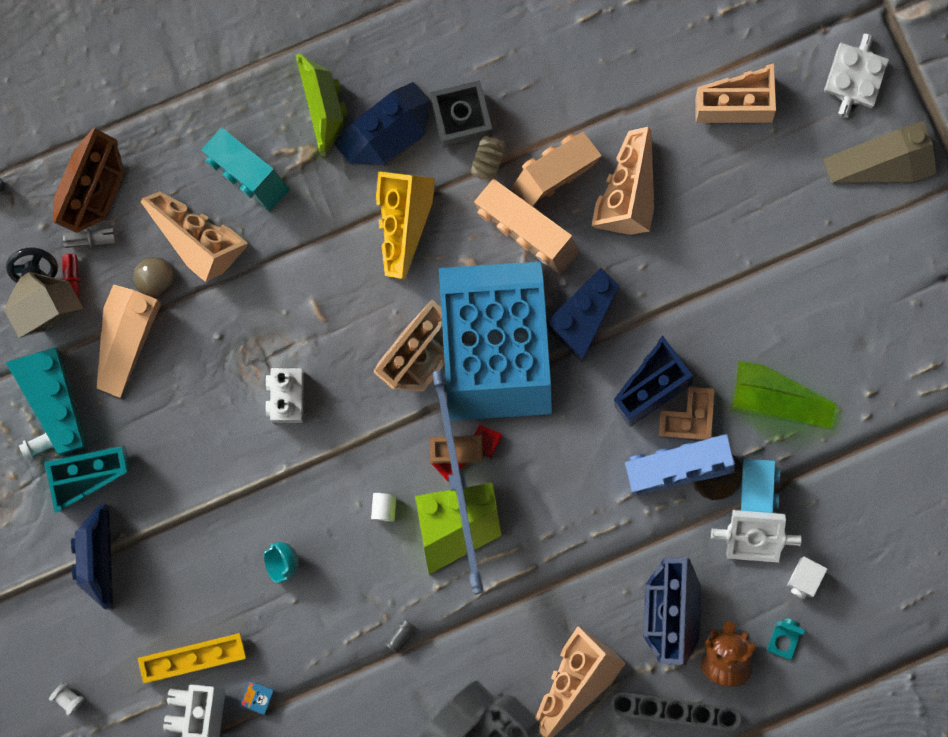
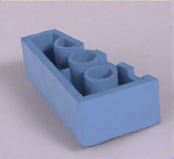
M727 434L696 443H687L671 450L670 448L661 449L649 456H645V454L630 457V461L625 462L633 496L735 473Z

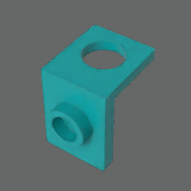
M785 618L784 621H777L766 651L791 660L798 639L801 635H804L806 630L799 628V622ZM781 635L787 636L790 640V647L786 651H780L775 645L776 639Z

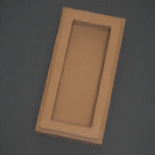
M482 435L453 436L458 463L482 462ZM430 437V464L451 463L446 437Z

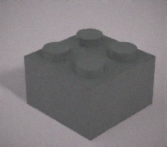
M480 80L430 92L431 103L443 148L478 140L484 136H492V126Z

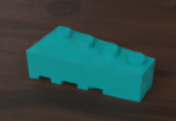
M55 347L5 362L56 452L65 457L88 450L61 351Z

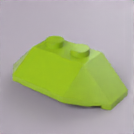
M297 54L296 59L321 157L327 156L345 126L343 118L348 117L344 102L339 103L337 94L342 93L338 78L333 79L332 73L328 69L302 54Z

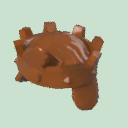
M729 620L723 624L724 632L717 633L715 629L710 631V638L705 639L707 648L704 650L706 655L702 659L700 666L702 672L710 681L721 686L734 687L744 684L752 674L751 660L756 644L749 642L750 634L746 631L742 635L734 633L736 625Z

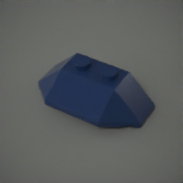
M414 82L400 87L389 93L352 122L334 145L351 165L386 166L425 135L429 100Z
M100 504L75 531V538L71 539L72 554H76V564L72 565L73 580H77V585L103 609L113 610L109 505Z
M664 558L660 563L661 565L645 584L643 637L657 656L660 664L686 665L700 636L701 585L689 558Z

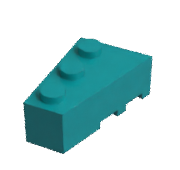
M222 127L201 149L207 156L205 162L215 171L218 169L223 171L222 176L232 185L238 184L240 186L239 189L248 198L251 199L253 197L269 212L290 190L271 166Z
M126 445L44 462L55 513L130 471Z

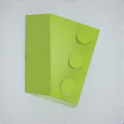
M493 483L469 486L463 489L474 551L501 537ZM446 490L415 496L429 575L468 554L456 491Z

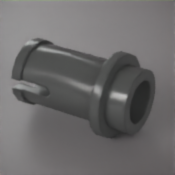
M405 619L401 623L398 621L397 624L399 626L385 643L386 646L398 654L411 634L415 635L414 630L416 627Z

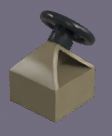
M29 247L14 252L8 258L6 263L7 274L17 284L8 299L4 311L18 338L45 332L83 309L70 282L55 278L58 272V263L52 254L40 248ZM33 255L31 261L21 265H14L19 258ZM41 258L46 259L50 264L48 274L40 269L39 262Z

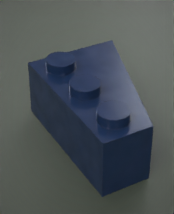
M663 335L650 354L645 357L638 370L629 378L614 398L615 408L629 427L693 384V375Z

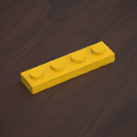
M238 633L139 657L138 662L142 681L145 684L244 660L247 657L242 635Z

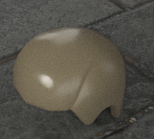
M146 258L135 267L133 282L141 293L147 296H158L173 285L174 270L171 264L163 258Z

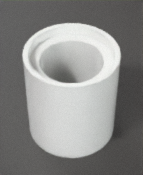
M373 493L371 520L394 522L397 495Z

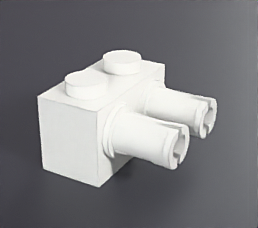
M271 368V375H266V391H270V401H266V416H270L272 423H303L304 371L302 368Z
M189 685V691L170 689L168 695L175 696L176 698H167L168 705L185 706L186 712L185 717L166 715L164 721L170 722L172 725L164 724V731L183 733L182 737H219L226 690L198 685Z

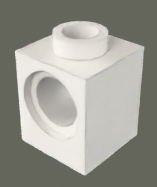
M801 557L787 586L792 588L791 593L801 599L805 600L806 596L809 598L814 597L827 568L806 557Z

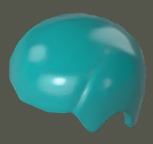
M278 541L270 544L271 548L264 551V563L271 580L275 583H281L293 578L299 566L297 552L289 543Z

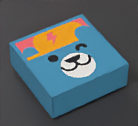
M249 681L240 706L265 715L274 690Z

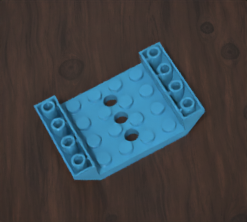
M541 261L439 268L447 405L450 421L552 415ZM524 329L529 335L528 340L524 343L517 342L513 336L516 330ZM492 331H498L503 336V340L497 345L491 344L488 341V334ZM470 332L477 337V341L473 346H466L462 343L461 339L465 333Z

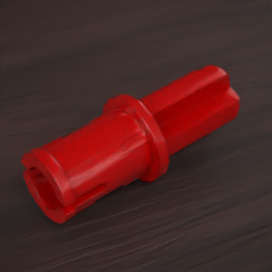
M65 254L62 256L63 278L61 280L70 282L79 300L78 282L81 281V278H78L77 255Z

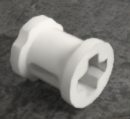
M64 681L52 693L49 700L58 703L66 710V715L71 716L82 704L84 697H78L67 687L68 684Z

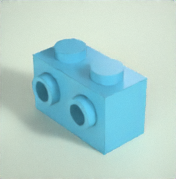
M743 459L741 511L774 513V509H779V494L774 493L775 483H780L781 469L776 468L775 461Z

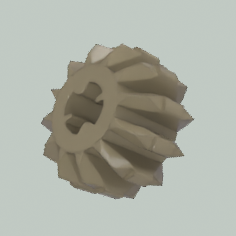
M492 136L481 138L471 168L472 175L490 181L496 177L506 147L503 141Z

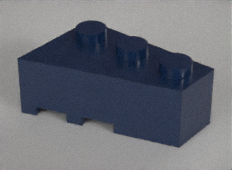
M602 268L546 322L547 329L581 362L619 288V285Z

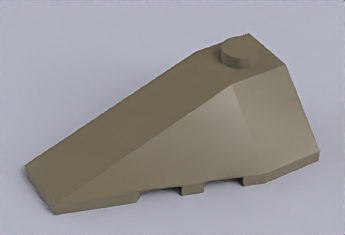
M924 121L892 131L823 159L831 183H913L937 174L933 144Z

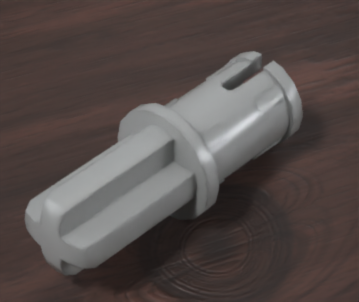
M87 228V231L63 234L64 247L89 246V249H92V246L113 245L115 244L114 228L90 230V228Z

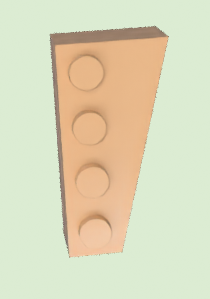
M492 179L474 201L478 208L477 214L486 222L490 220L497 225L496 228L507 237L510 235L519 246L526 251L529 250L542 263L548 265L560 276L580 253L571 234L495 179Z

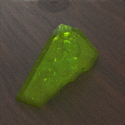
M738 360L730 412L832 429L836 403L765 365Z

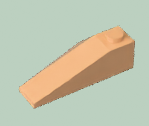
M645 127L628 132L616 158L619 163L613 175H608L606 182L609 185L604 196L599 195L596 202L592 227L627 235L650 231L654 212L651 128Z
M113 285L103 308L97 377L98 390L118 398L122 397L161 304L157 299L132 289Z

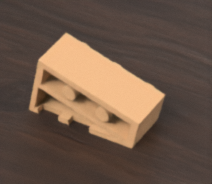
M774 63L754 72H744L743 75L732 79L725 78L698 87L695 99L696 123H772L776 112Z
M584 131L576 136L570 134L562 140V145L557 148L554 146L549 147L542 153L543 157L540 159L532 158L522 166L524 170L511 187L515 194L535 208V205L541 198L546 195L549 198L555 194L554 190L565 183L569 184L593 167L602 155Z

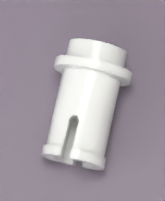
M46 433L28 442L24 440L23 444L19 445L25 460L28 458L32 460L34 459L33 456L54 448Z

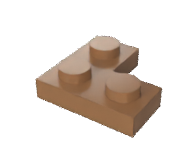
M688 387L686 412L661 410L658 437L701 441L711 438L714 389Z

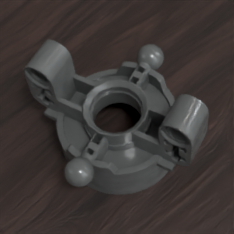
M474 681L462 689L439 711L419 737H498L500 733L504 737H534L540 731V723L513 695L500 693L495 698L479 681Z

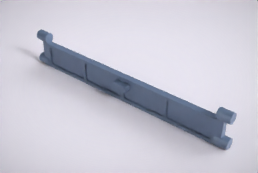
M435 371L432 375L436 393L439 396L453 475H448L451 491H456L471 569L469 576L473 594H481L484 592L480 573H478L463 489L467 488L465 472L460 473L445 395L447 391L443 372Z

